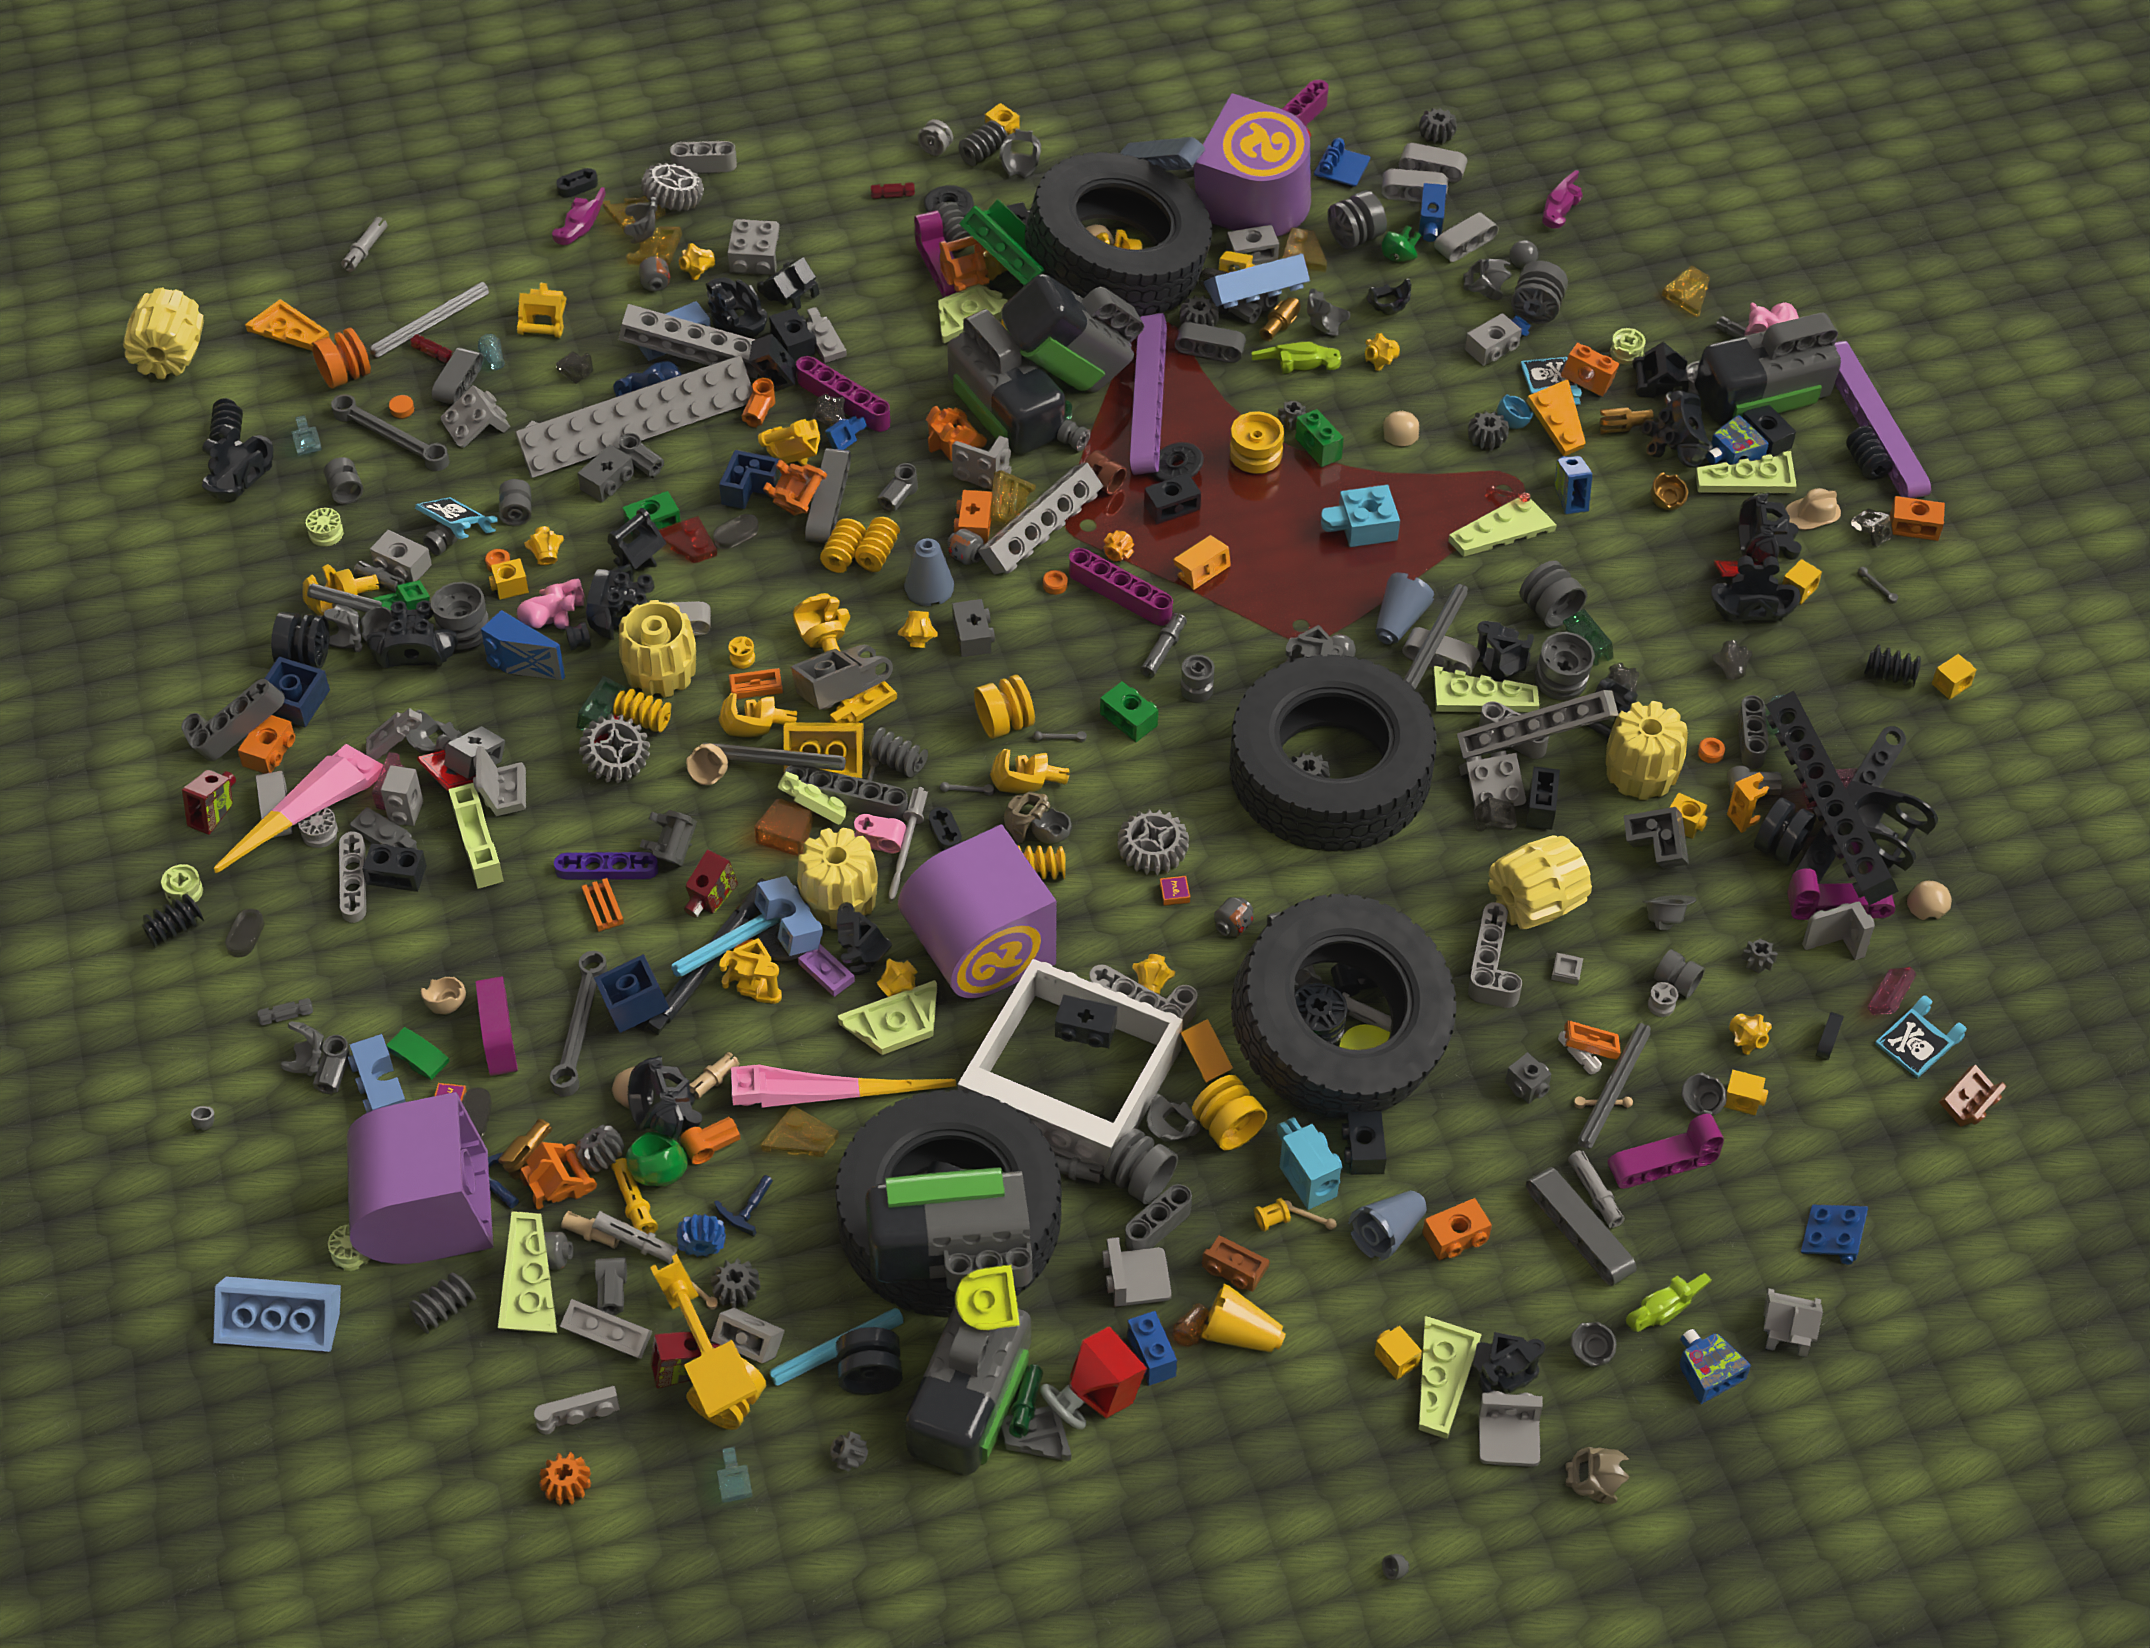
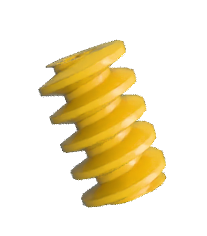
M876 517L871 521L855 551V559L864 569L871 572H879L882 569L886 557L890 554V550L897 540V535L900 534V528L893 520L886 517Z
M853 519L839 520L820 554L822 564L833 572H846L847 566H850L855 556V551L866 533L865 527Z
M629 689L626 694L623 690L618 693L615 699L613 715H623L625 721L632 718L635 725L650 728L654 732H662L670 720L671 703L666 702L662 707L661 699H657L653 704V696L651 695L647 696L644 700L643 692H639L635 697L634 689Z
M1030 846L1026 847L1023 855L1036 873L1040 872L1042 879H1046L1048 872H1051L1052 878L1056 880L1058 873L1061 872L1065 880V853L1062 846L1058 847L1056 854H1054L1052 846L1047 847L1046 853H1043L1041 846H1037L1035 853L1032 852Z

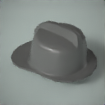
M1669 895L1642 902L1646 903L1648 919L1655 923L1656 928L1668 930L1674 924L1682 923L1687 905L1694 903L1696 898L1686 895Z

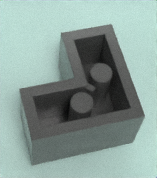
M1677 807L1624 815L1626 839L1633 848L1654 844L1656 863L1663 869L1689 864L1683 817Z

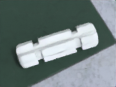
M1561 1031L1558 1040L1567 1047L1565 1043L1567 1040L1565 1038L1566 1031ZM1572 1047L1567 1048L1581 1065H1585L1583 1068L1589 1074L1593 1075L1601 1069L1602 1063L1596 1056L1592 1057L1593 1053Z

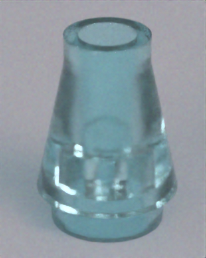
M494 334L482 336L478 340V350L483 354L493 370L501 369L504 367L505 362L503 360L500 339Z

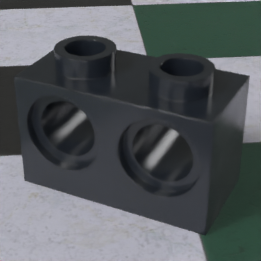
M371 843L362 870L366 885L418 892L427 865L423 850Z

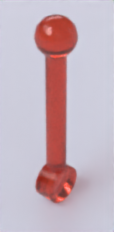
M1489 485L1486 489L1489 494L1506 495L1521 499V502L1530 501L1529 493H1514L1497 489L1494 485Z

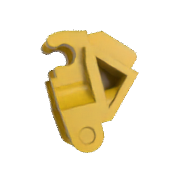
M540 283V289H531L529 294L519 293L517 333L520 335H524V332L554 335L556 338H561L564 329L562 315L567 300L564 297L563 291L548 290L547 283ZM536 314L551 316L552 325L532 323L535 321Z
M806 419L792 423L790 427L782 428L780 426L766 430L758 435L759 444L762 447H766L767 452L773 458L781 459L785 464L798 461L802 466H805L808 457L817 455L820 434L815 419L806 421Z
M759 938L735 948L734 951L727 950L719 964L722 972L727 970L722 978L723 988H728L729 983L736 980L739 982L737 984V991L741 995L750 996L757 1002L776 1004L781 1001L782 993L778 989L777 982L779 967L771 962V957Z

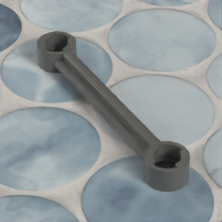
M341 394L332 400L331 406L334 417L337 420L343 422L353 420L424 458L425 465L429 470L441 471L449 465L448 451L444 445L438 443L427 445L358 408L354 397L351 395Z
M598 951L586 952L579 959L582 980L561 1063L550 1073L552 1089L559 1096L574 1094L580 1085L576 1067L597 987L594 978L608 971L606 958ZM589 963H600L598 967L590 969V971L584 969ZM561 1076H572L568 1082L562 1083V1085L555 1083Z

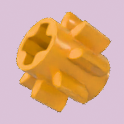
M1115 531L1114 534L1109 533L1103 540L1106 543L1103 547L1104 552L1113 561L1121 562L1124 558L1128 560L1134 552L1131 549L1134 546L1133 540L1124 531Z

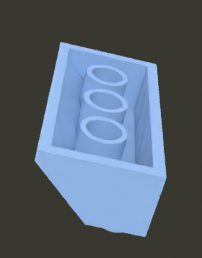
M1299 254L1215 276L1205 280L1204 284L1215 305H1224V309L1237 306V301L1246 299V303L1260 300L1259 295L1267 293L1268 297L1282 294L1281 289L1289 287L1290 291L1304 288L1303 283L1309 282L1310 279L1304 256Z
M225 1277L215 1286L214 1343L330 1352L340 1314L341 1285Z

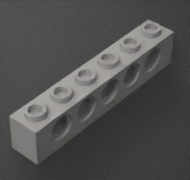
M628 304L619 340L709 366L741 355L748 376L757 379L758 372L749 363L751 344L755 339Z
M1088 463L1074 466L978 550L993 574L1003 572L1008 574L1016 569V563L1020 559L1024 560L1033 554L1034 551L1032 549L1036 545L1039 546L1045 543L1050 538L1049 534L1052 531L1061 529L1066 524L1065 520L1068 517L1075 516L1082 510L1081 506L1084 503L1094 500L1098 496L1096 492L1103 487L1102 483Z
M1602 690L1457 733L1463 758L1466 759L1473 756H1483L1619 716L1612 690Z

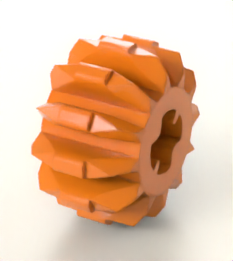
M570 1452L566 1458H562V1455L558 1453L555 1462L547 1459V1468L540 1471L542 1480L539 1484L541 1490L546 1491L545 1495L549 1501L556 1498L557 1504L561 1505L565 1499H568L569 1503L573 1505L574 1497L578 1496L584 1499V1489H589L591 1486L589 1479L591 1475L590 1468L585 1466V1461L582 1457L575 1459L574 1454Z

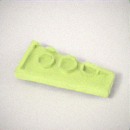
M1434 666L1433 678L1436 712H1481L1483 705L1490 701L1498 702L1515 712H1531L1539 709L1538 686L1504 680L1502 683L1492 680L1489 676L1481 675L1480 678L1467 676L1464 671L1455 670V673L1442 671L1443 667Z

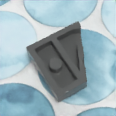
M1050 1406L1036 1409L1035 1416L1029 1423L1028 1434L1025 1437L1022 1435V1438H1015L1009 1433V1426L1013 1415L1005 1417L1001 1426V1433L1006 1450L1064 1461L1071 1460V1452L1061 1418Z

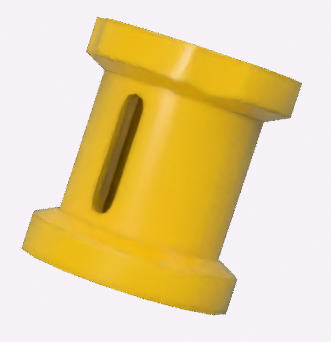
M1282 1198L1277 1199L1276 1203L1261 1208L1258 1206L1254 1208L1257 1224L1263 1232L1269 1230V1226L1282 1221L1284 1223L1291 1221L1289 1209Z

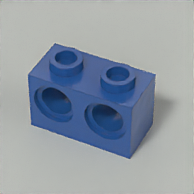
M1156 1311L1129 1319L1127 1338L1134 1354L1147 1368L1144 1376L1148 1385L1150 1386L1176 1377L1177 1358Z

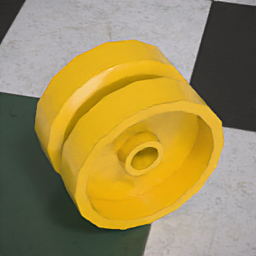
M1260 411L1240 415L1231 427L1230 459L1236 467L1246 472L1265 473L1273 470L1279 465L1283 454V425L1273 415Z

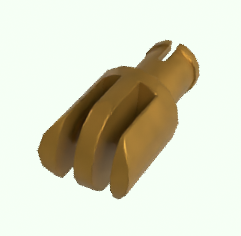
M1287 298L1282 300L1269 313V322L1259 331L1263 340L1271 341L1278 331L1286 330L1300 312V303L1297 299Z
M1628 407L1600 410V415L1604 416L1600 418V424L1605 425L1600 427V433L1630 431L1633 426L1642 425L1646 420L1654 421L1651 419L1654 418L1653 411L1650 409L1632 412Z
M538 1119L525 1136H517L498 1159L514 1180L520 1178V1168L527 1166L526 1160L552 1131V1127L543 1119Z

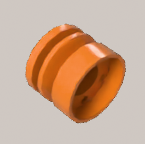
M351 327L345 329L343 334L341 332L334 334L335 344L329 337H324L311 343L318 369L331 389L348 382L347 372L354 380L358 379L360 374L366 376L371 373L366 349Z

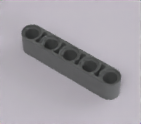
M825 449L820 469L827 473V477L825 480L822 479L813 496L806 525V542L826 544L835 528L850 469L851 451Z
M790 765L785 770V772L797 775L801 782L818 787L821 793L840 799L847 806L846 811L870 814L888 819L894 818L900 821L904 820L903 813L908 808V796L902 788L809 766Z
M1549 1167L1526 1181L1527 1191L1533 1200L1608 1285L1614 1286L1636 1272L1637 1266L1633 1257L1558 1171Z

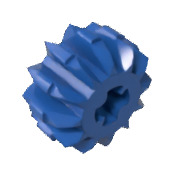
M693 1214V1217H684L683 1221L678 1223L676 1237L679 1249L685 1251L687 1255L695 1254L696 1257L699 1255L708 1257L709 1254H717L720 1249L724 1248L725 1243L723 1221L717 1220L716 1216L708 1217L706 1214L702 1216Z

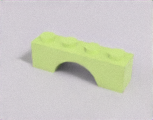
M474 783L448 789L477 888L504 882L500 862L488 832L481 802Z

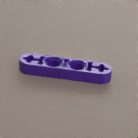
M648 852L562 853L554 860L556 875L565 880H602L605 878L608 880L651 879L655 877L659 870L656 856ZM591 862H597L600 864V866L595 870H589L586 868V866ZM617 862L627 864L622 870L613 868V865ZM565 864H570L568 868L564 869ZM644 864H649L648 868H643Z

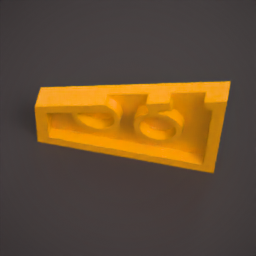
M281 299L245 324L248 332L311 351L312 342L324 337L330 338L329 332Z
M1568 379L1527 397L1526 402L1563 456L1584 448L1586 442Z

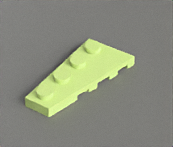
M1791 451L1783 452L1782 456L1772 457L1771 454L1765 455L1760 460L1755 461L1743 459L1739 460L1737 464L1732 465L1720 463L1698 467L1695 474L1698 492L1795 493L1797 487Z
M1524 494L1449 535L1448 541L1465 557L1493 548V545L1500 543L1508 545L1514 543V540L1526 537L1529 539L1536 537L1537 533L1543 531L1547 533L1554 532L1556 524Z
M511 1212L498 1323L499 1329L558 1334L541 1214Z
M1425 1316L1419 1430L1445 1439L1448 1438L1475 1357L1476 1345L1481 1339L1480 1333Z

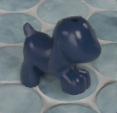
M670 361L655 363L643 373L632 372L626 377L618 379L614 383L613 389L616 397L682 374L677 366Z

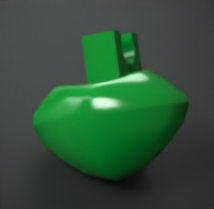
M1407 225L1401 234L1388 232L1382 241V254L1385 258L1398 262L1416 259L1417 252L1414 246L1421 234L1415 232L1413 237H1409L1408 233L1412 228Z

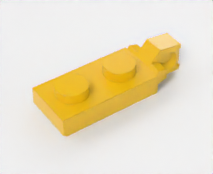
M883 681L855 695L851 699L842 700L841 705L837 707V711L830 714V723H857L896 700L897 693Z

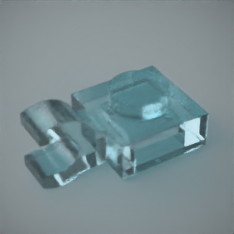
M305 415L295 417L298 430L292 431L298 456L322 450L316 426L308 428Z
M734 1447L722 1449L726 1469L717 1470L722 1502L753 1497L747 1465L738 1466Z

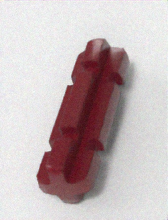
M907 182L905 185L901 183L883 184L881 187L880 184L871 185L872 198H881V196H884V198L902 197V194H906V196L915 195V185L913 182Z
M415 334L410 340L412 347L418 350L421 349L422 352L436 359L439 357V360L448 363L452 357V350L446 347L442 348V345L419 334Z

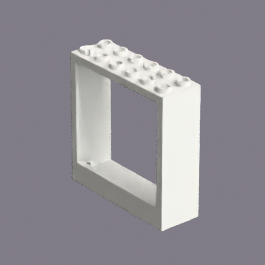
M1032 959L960 1079L958 1090H963L964 1093L969 1091L980 1093L983 1097L988 1095L999 1099L1002 1104L1005 1102L1016 1108L1017 1113L1022 1112L1031 1120V1124L1034 1123L1040 1129L1055 1155L1069 1159L1077 1157L1082 1162L1102 1165L1105 1171L1108 1159L1121 1139L1131 1130L1138 1128L1151 1104V1100L1157 1094L1181 1051L1182 1036L1180 1033L1182 1032L1183 1019L1178 1018L1173 1013L1156 1009L1146 1002L1131 999L1121 992L1111 991L1099 983L1079 978L1072 972H1064L1052 967L1047 962ZM1064 994L1118 1006L1115 1028L1157 1045L1114 1123L990 1072L1035 996L1060 1005Z

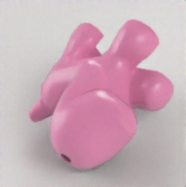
M1751 303L1749 325L1745 330V336L1766 331L1776 323L1799 318L1797 311L1789 303L1777 304L1771 309V312L1765 307L1756 306L1755 303Z
M572 579L564 583L550 585L546 589H541L539 593L543 596L530 598L517 607V617L519 621L534 629H540L545 624L552 623L559 629H565V626H569L567 611H575L574 606L584 605V592L580 580Z

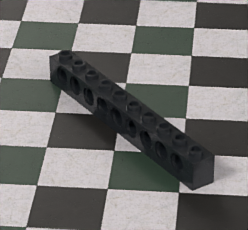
M1792 691L1767 703L1766 706L1770 714L1766 718L1772 730L1778 728L1779 732L1775 735L1781 747H1788L1789 750L1784 753L1791 766L1797 765L1798 768L1794 772L1800 784L1806 782L1808 787L1803 790L1810 803L1816 802L1817 806H1814L1813 809L1819 821L1825 819L1827 824L1822 827L1829 841L1835 839L1837 842L1832 846L1839 860L1845 858L1846 863L1842 864L1848 878L1855 877L1857 882L1852 885L1858 897H1865L1870 906L1899 892L1795 692Z

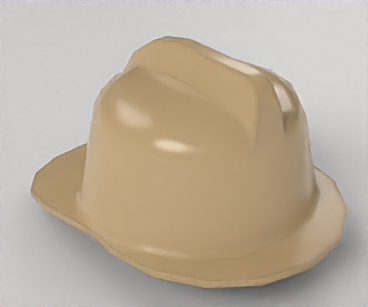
M1815 488L1810 490L1804 498L1790 503L1786 507L1787 513L1790 515V522L1796 524L1801 530H1808L1837 521L1840 518L1841 510L1837 505L1836 492Z

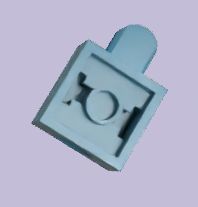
M1388 485L1340 491L1339 506L1324 508L1322 511L1321 527L1326 532L1345 530L1350 547L1398 540L1400 519Z
M1294 1117L1288 1119L1287 1124L1285 1122L1277 1124V1132L1282 1140L1280 1169L1307 1210L1337 1197L1342 1163L1337 1154H1332L1329 1150L1323 1133H1318L1313 1124L1301 1128Z

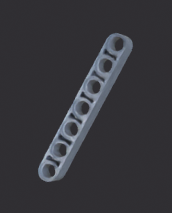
M1185 137L1128 143L1120 154L1150 161L1152 164H1157L1165 168L1166 171L1191 169L1204 153L1205 148L1195 138Z

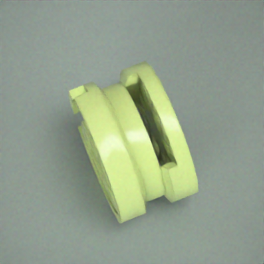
M1630 328L1616 331L1612 339L1611 357L1620 364L1632 365V360L1635 357L1643 356L1646 341L1644 336L1639 331Z
M320 508L312 511L307 516L306 527L309 539L313 544L323 547L332 546L342 539L344 534L343 527L337 511L330 508Z
M183 864L176 865L168 869L162 876V887L170 904H172L173 899H178L182 903L183 894H188L195 902L202 896V883L198 871L194 867Z
M349 1224L340 1226L330 1235L328 1248L332 1261L337 1267L340 1266L346 1271H353L359 1269V1266L362 1264H367L370 1258L362 1255L352 1246Z

